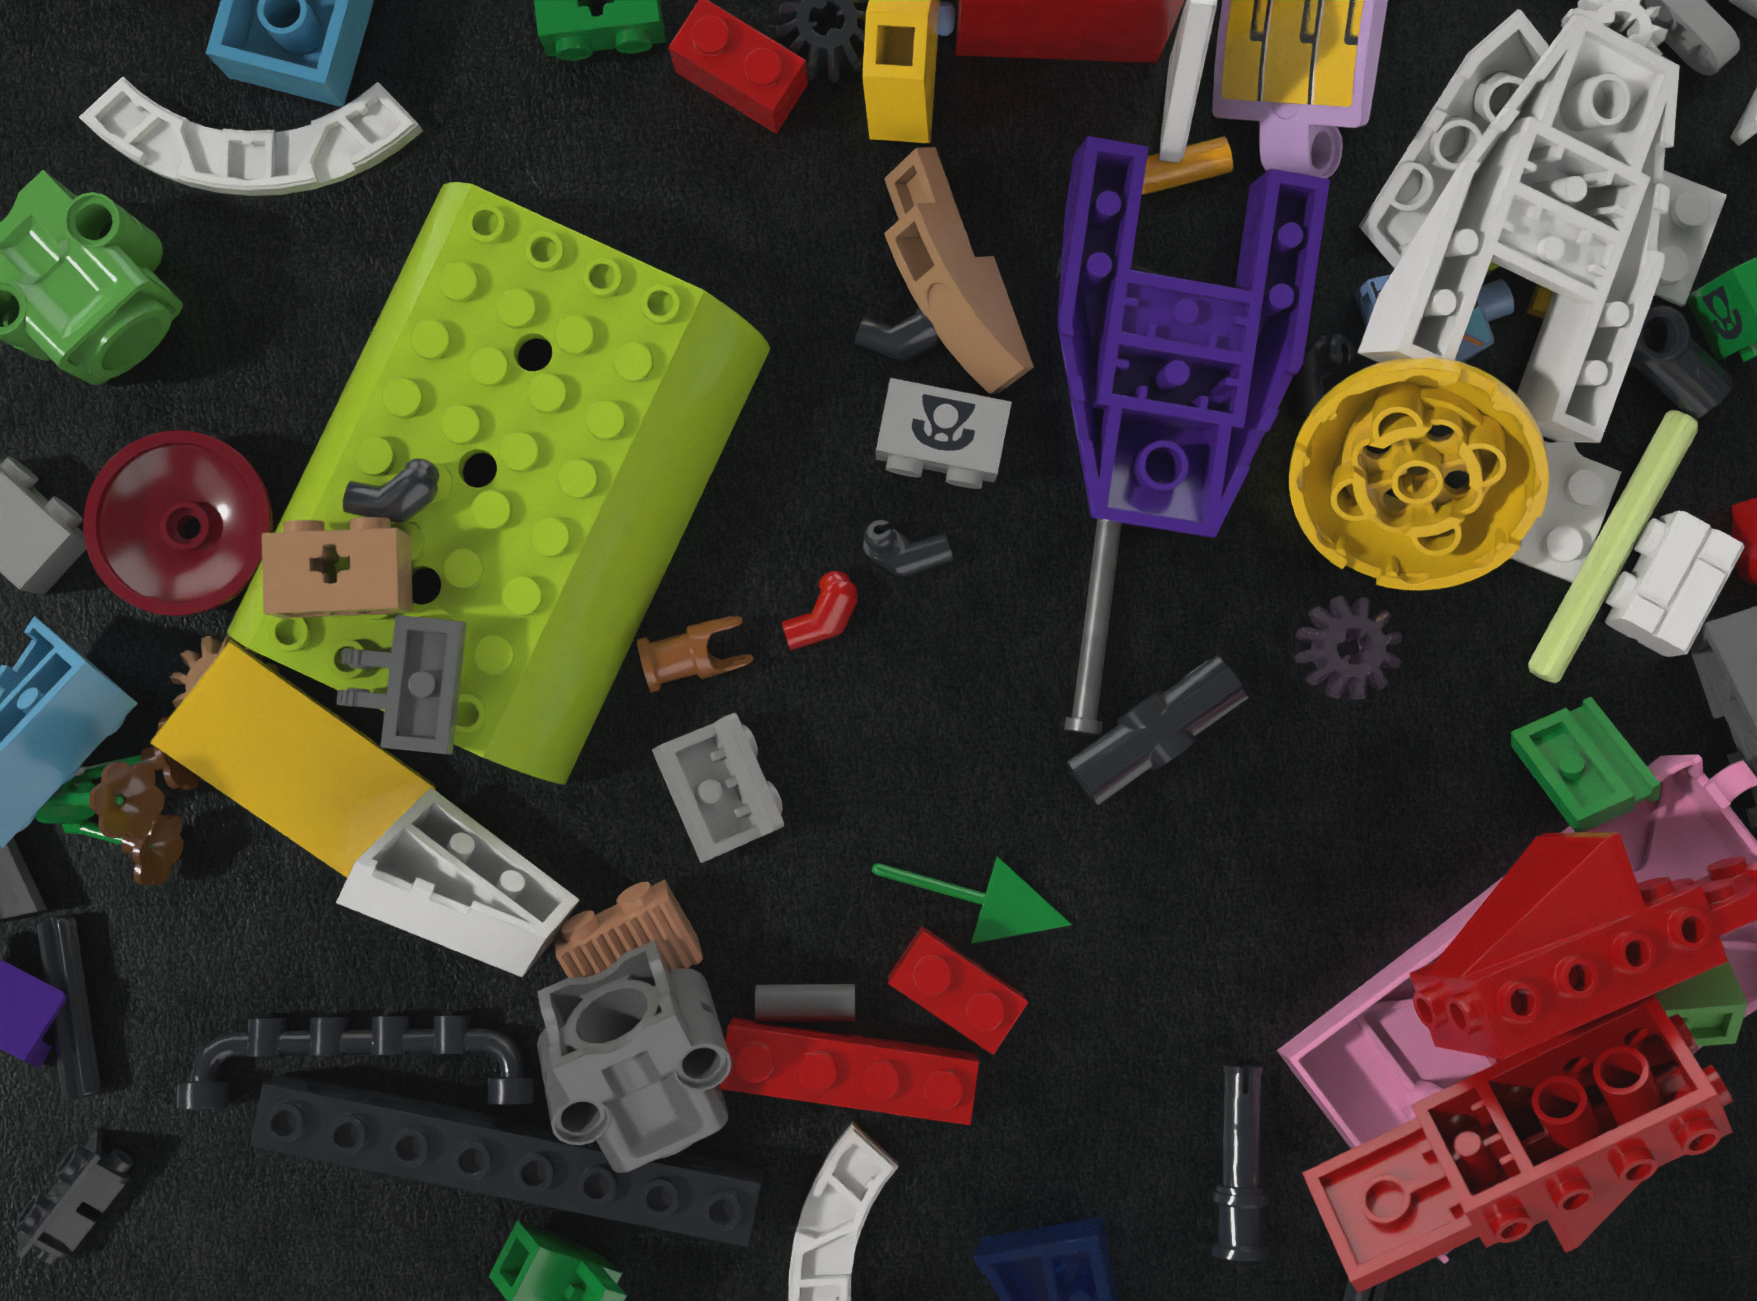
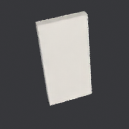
M1185 0L1177 17L1168 66L1159 152L1160 161L1180 163L1181 158L1184 159L1217 0Z

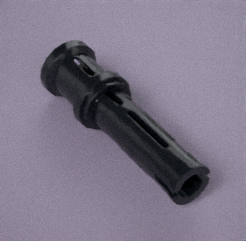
M1237 1064L1223 1065L1222 1183L1216 1184V1189L1213 1190V1201L1219 1204L1218 1242L1212 1244V1256L1236 1261H1262L1268 1259V1247L1262 1245V1207L1269 1204V1193H1266V1187L1260 1185L1261 1076L1263 1074V1067L1255 1065L1238 1067Z

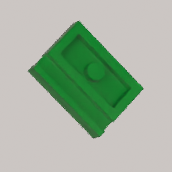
M1592 697L1583 700V706L1569 712L1567 708H1564L1511 732V747L1575 833L1588 831L1634 810V805L1641 801L1649 799L1650 802L1660 799V782Z

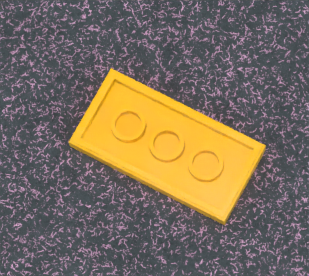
M232 640L227 643L151 741L152 745L346 878H348L355 861L430 788L436 789L435 784L386 749L381 748L379 744Z

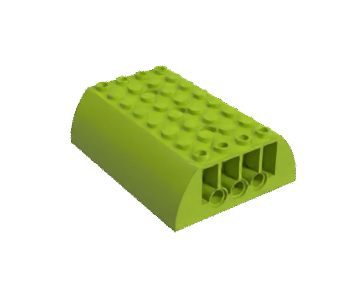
M461 182L444 184L275 533L284 532L283 523L292 520L325 522V531L350 530V519L364 517L345 513L343 510V497L350 481L384 487L398 473L404 470L405 464L410 460L416 458L429 460L437 467L440 475L436 496L431 503L409 521L402 523L391 522V528H398L411 535L412 576L421 569L435 570L441 580L440 593L434 601L428 604L419 605L413 601V613L282 619L263 613V570L261 561L229 626L227 634L245 647L337 690H346L350 687L368 689L371 693L387 694L389 669L375 667L372 670L351 668L348 664L341 663L343 649L391 653L396 615L467 623L454 744L478 756L519 772L565 785L770 351L768 342L739 314L703 289L476 185ZM532 339L546 340L552 347V358L549 364L539 371L524 370L520 367L518 361L521 347ZM479 453L490 454L494 457L497 464L495 478L484 487L475 488L469 486L463 475L467 460ZM341 556L338 563L327 565V575L337 578L339 571L350 570V560Z

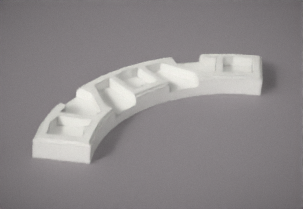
M124 77L118 80L79 116L85 124L113 148L133 162L162 177L194 188L223 194L246 196L284 195L313 190L343 181L382 162L402 149L423 131L420 125L378 82L344 107L311 121V125L281 132H275L274 130L243 131L223 129L222 131L201 126L161 107L138 91Z
M853 1121L830 1150L816 1174L803 1204L793 1242L789 1270V1301H851V1273L854 1253L861 1229L881 1189L898 1168V1162Z

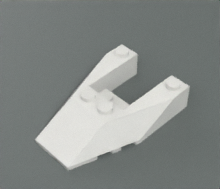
M1581 13L1573 15L1456 169L1379 293L1358 353L1379 363L1397 358L1419 359L1436 357L1455 360L1491 261L1554 292L1517 396L1531 412L1542 436L1555 442L1600 443L1664 268L1665 254L1657 251L1660 214L1668 213L1670 187L1662 184L1665 148L1673 147L1680 66Z

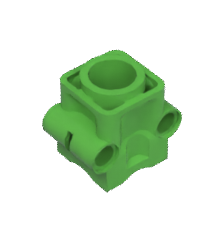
M42 170L18 193L10 213L0 222V341L12 345L14 348L36 359L53 360L60 369L96 386L136 366L159 345L168 332L172 320L176 318L183 307V303L154 273L161 262L163 254L162 244L156 233L105 195L91 192L76 196L54 177Z

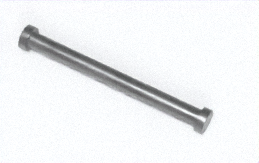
M1097 519L1072 718L1066 717L1064 730L1101 734L1102 722L1097 721L1122 523Z

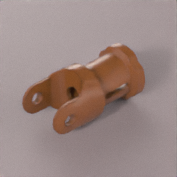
M728 616L687 626V631L684 634L650 642L646 637L638 639V651L650 692L660 691L662 683L696 674L701 679L741 668L753 661L752 655H738L721 660L714 657L707 647V641L713 633L740 625L743 622L742 617Z

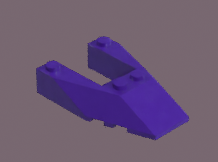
M1087 136L1074 153L1064 218L1058 329L1090 516L1092 519L1214 538L1250 469L1248 466L1264 434L1270 430L1279 412L1277 408L1293 376L1299 372L1303 364L1330 179L1270 168L1250 185L1235 288L1134 271L1130 269L1149 147Z

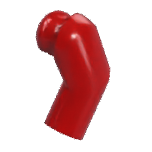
M842 571L826 573L819 581L818 585L821 592L813 611L782 621L790 650L838 636L844 631L857 604V588L851 583V579L846 573Z

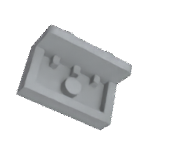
M736 713L727 715L713 724L652 749L700 863L784 827V821L781 816L783 807L779 793L771 782L765 780L756 759L758 748L755 738L747 726L741 725Z

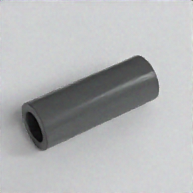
M855 984L756 985V1022H855Z

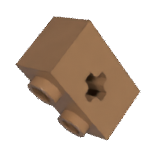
M381 517L350 519V530L325 531V522L292 520L283 523L284 532L262 533L264 614L289 619L413 613L411 535L398 528H391V519ZM340 556L350 560V570L339 571L337 578L327 575V565L338 563Z

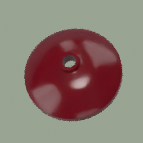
M181 430L164 431L142 437L130 443L116 453L99 472L90 489L85 505L83 520L84 539L94 569L101 580L118 597L139 609L166 616H191L214 610L228 603L251 583L262 561V533H272L273 530L272 507L262 478L253 465L237 450L214 437L202 433ZM197 518L201 525L200 532L195 538L188 539L184 533L185 525L189 520Z

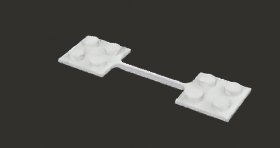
M1663 170L1662 184L1670 187L1668 213L1660 214L1657 251L1665 254V261L1654 296L1683 307L1688 299L1727 195ZM1544 441L1549 465V491L1546 505L1541 518L1537 517L1532 528L1521 540V548L1510 559L1573 583L1595 543L1621 471L1583 457L1577 451L1574 442Z

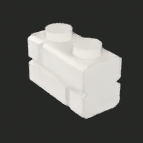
M1676 511L1661 516L1659 520L1651 519L1644 527L1634 546V550L1641 554L1631 573L1626 571L1621 573L1606 596L1605 602L1612 606L1604 622L1606 625L1630 638L1638 640L1642 645L1663 656L1686 655L1745 546H1743L1742 542L1722 531L1710 528L1709 524L1687 512Z

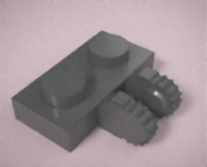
M396 615L391 653L357 649H343L341 663L348 664L351 668L372 670L374 667L389 669L387 694L371 693L368 689L349 687L346 690H338L337 705L384 709L381 748L452 754L467 623Z

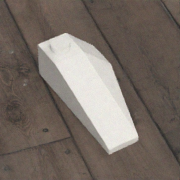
M1516 10L1467 53L1359 225V228L1394 269L1456 169L1549 47L1521 10Z

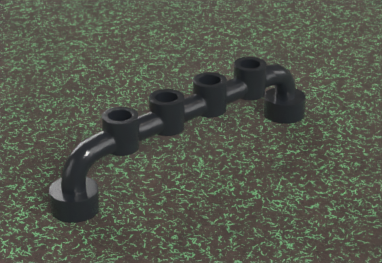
M471 1015L434 1016L432 1029H410V1016L372 1017V1029L348 1030V1017L310 1018V1030L286 1031L287 1018L248 1019V1031L222 1034L204 1045L194 1060L191 1082L177 1083L176 1108L209 1109L229 1107V1081H217V1072L223 1061L239 1056L486 1053L495 1057L501 1068V1077L488 1078V1104L538 1103L539 1077H526L523 1054L513 1039L498 1030L471 1028Z

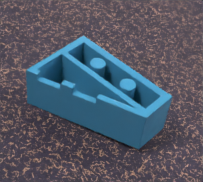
M35 616L24 631L32 640L13 669L6 665L0 666L1 848L16 833L24 830L33 821L36 812L62 784L67 783L77 774L84 760L107 736L112 735L121 727L126 715L138 704L85 656Z

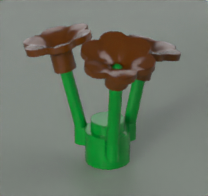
M170 716L159 720L158 731ZM148 747L143 749L141 755L92 766H81L77 774L70 781L62 784L36 812L35 818L42 823L62 824L66 834H84L121 845L123 852L132 854L133 860L136 863L134 869L135 882L144 886L150 883L161 885L167 880L172 864L180 858L183 851L184 842L180 836L183 821L179 815L173 813L168 815L160 814L165 801L162 791L154 786V771L163 770L165 781L172 789L181 787L184 790L194 789L199 784V776L157 747ZM101 778V783L97 786L91 782L92 779ZM96 813L99 815V824L90 822L88 818Z

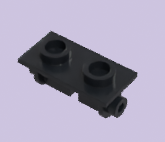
M97 1129L84 1147L75 1144L60 1162L55 1172V1177L58 1181L47 1195L43 1197L40 1194H36L25 1206L15 1225L20 1230L17 1257L22 1259L29 1249L35 1245L37 1246L35 1254L47 1264L55 1265L60 1258H69L95 1224L96 1217L78 1208L80 1204L85 1202L104 1212L123 1186L129 1181L132 1176L129 1169L134 1164L133 1159L119 1149H113L109 1155L102 1151V1131Z

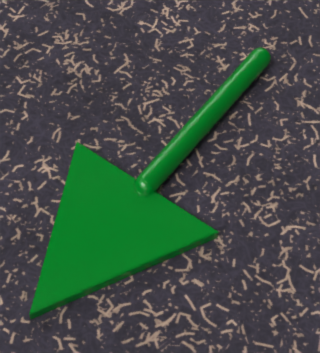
M996 856L986 893L876 863L872 867V872L877 876L981 904L982 907L971 944L1072 925L998 856Z

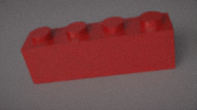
M733 1017L728 1025L726 1045L730 1055L731 1068L728 1076L719 1084V1089L964 1125L971 1124L979 1066L976 1052L771 1022H756V1020Z

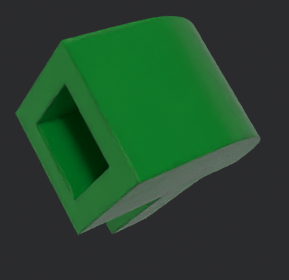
M517 1220L489 1275L507 1301H624L627 1296L617 1285L622 1272L607 1259L559 1233Z

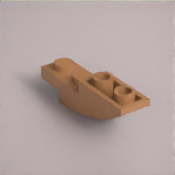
M936 147L916 148L884 178L899 219L884 233L913 298L922 313L933 323L936 334L946 348L989 394L1000 393L1034 368L994 256H974Z

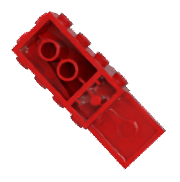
M1620 832L1545 833L1537 836L1436 962L1409 973L1416 991L1413 995L1416 1013L1421 1022L1429 1029L1435 1047L1503 1060L1728 962L1720 936L1757 920V862L1747 864L1743 856L1731 857L1708 865L1706 867L1708 876L1693 881L1692 878L1671 881L1669 877H1659L1637 883Z
M1650 995L1521 1051L1412 1104L1411 1107L1417 1118L1303 1172L1302 1174L1348 1278L1358 1293L1365 1291L1477 1237H1480L1486 1248L1498 1242L1508 1243L1516 1241L1527 1235L1534 1225L1548 1220L1565 1253L1578 1248L1642 1181L1648 1179L1656 1172L1658 1167L1685 1154L1698 1155L1717 1145L1722 1137L1732 1133V1128L1723 1108L1733 1102L1732 1097L1715 1068L1710 1065L1701 1069L1692 1055L1693 1052L1699 1050V1047L1679 1014L1668 1017L1655 995Z

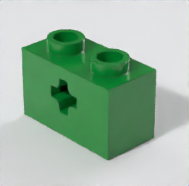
M534 0L538 36L548 57L556 56L560 60L577 61L590 57L592 51L614 48L621 53L634 54L649 50L652 44L666 42L661 0ZM605 3L603 15L592 16L596 12V5Z

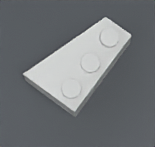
M430 788L355 861L336 903L523 977L555 940L554 936L559 934L562 925L567 921L580 899L433 788Z

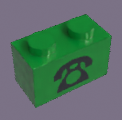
M1756 257L1729 270L1689 294L1686 301L1716 361L1736 352H1739L1743 362L1757 356Z

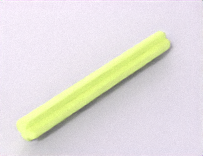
M1670 410L1664 416L1528 662L1530 672L1535 676L1552 683H1557L1561 680L1698 431V421L1692 416L1677 410Z

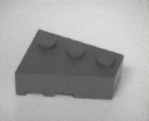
M1756 606L1704 623L1690 651L1713 718L1725 716L1738 750L1727 755L1729 764L1731 765L1743 760L1757 777ZM1757 786L1751 787V791L1757 805ZM1757 806L1746 809L1751 828L1757 827Z

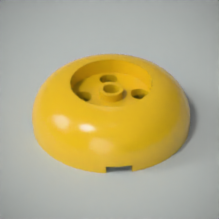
M1397 358L1374 364L1350 375L1324 395L1312 409L1302 425L1292 452L1289 472L1291 503L1295 516L1307 538L1324 557L1343 570L1346 565L1360 573L1376 578V585L1394 589L1433 590L1452 587L1487 574L1507 561L1521 548V540L1532 528L1537 517L1541 518L1546 505L1549 491L1548 455L1539 426L1527 406L1510 388L1494 376L1477 367L1446 358ZM1433 425H1445L1452 428L1451 432L1445 436L1437 437L1428 433ZM1369 444V446L1384 449L1391 445L1388 451L1380 454L1371 453L1365 446ZM1457 470L1465 471L1469 474V480L1459 489L1451 488L1444 481L1448 473ZM1392 488L1398 498L1390 496L1385 492Z

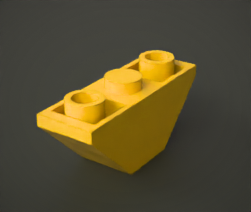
M869 0L862 76L869 138L872 140L931 143L940 0Z

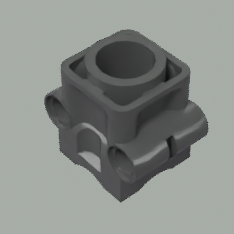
M655 940L624 953L612 966L598 974L587 977L567 978L537 991L541 1013L546 1026L539 1036L537 1048L551 1126L554 1135L560 1141L570 1145H583L596 1140L612 1170L624 1173L653 1160L677 1154L694 1142L716 1133L726 1124L728 1110L722 1090L719 1089V1084L728 1076L731 1060L707 980L700 972L693 969L679 968L670 971Z

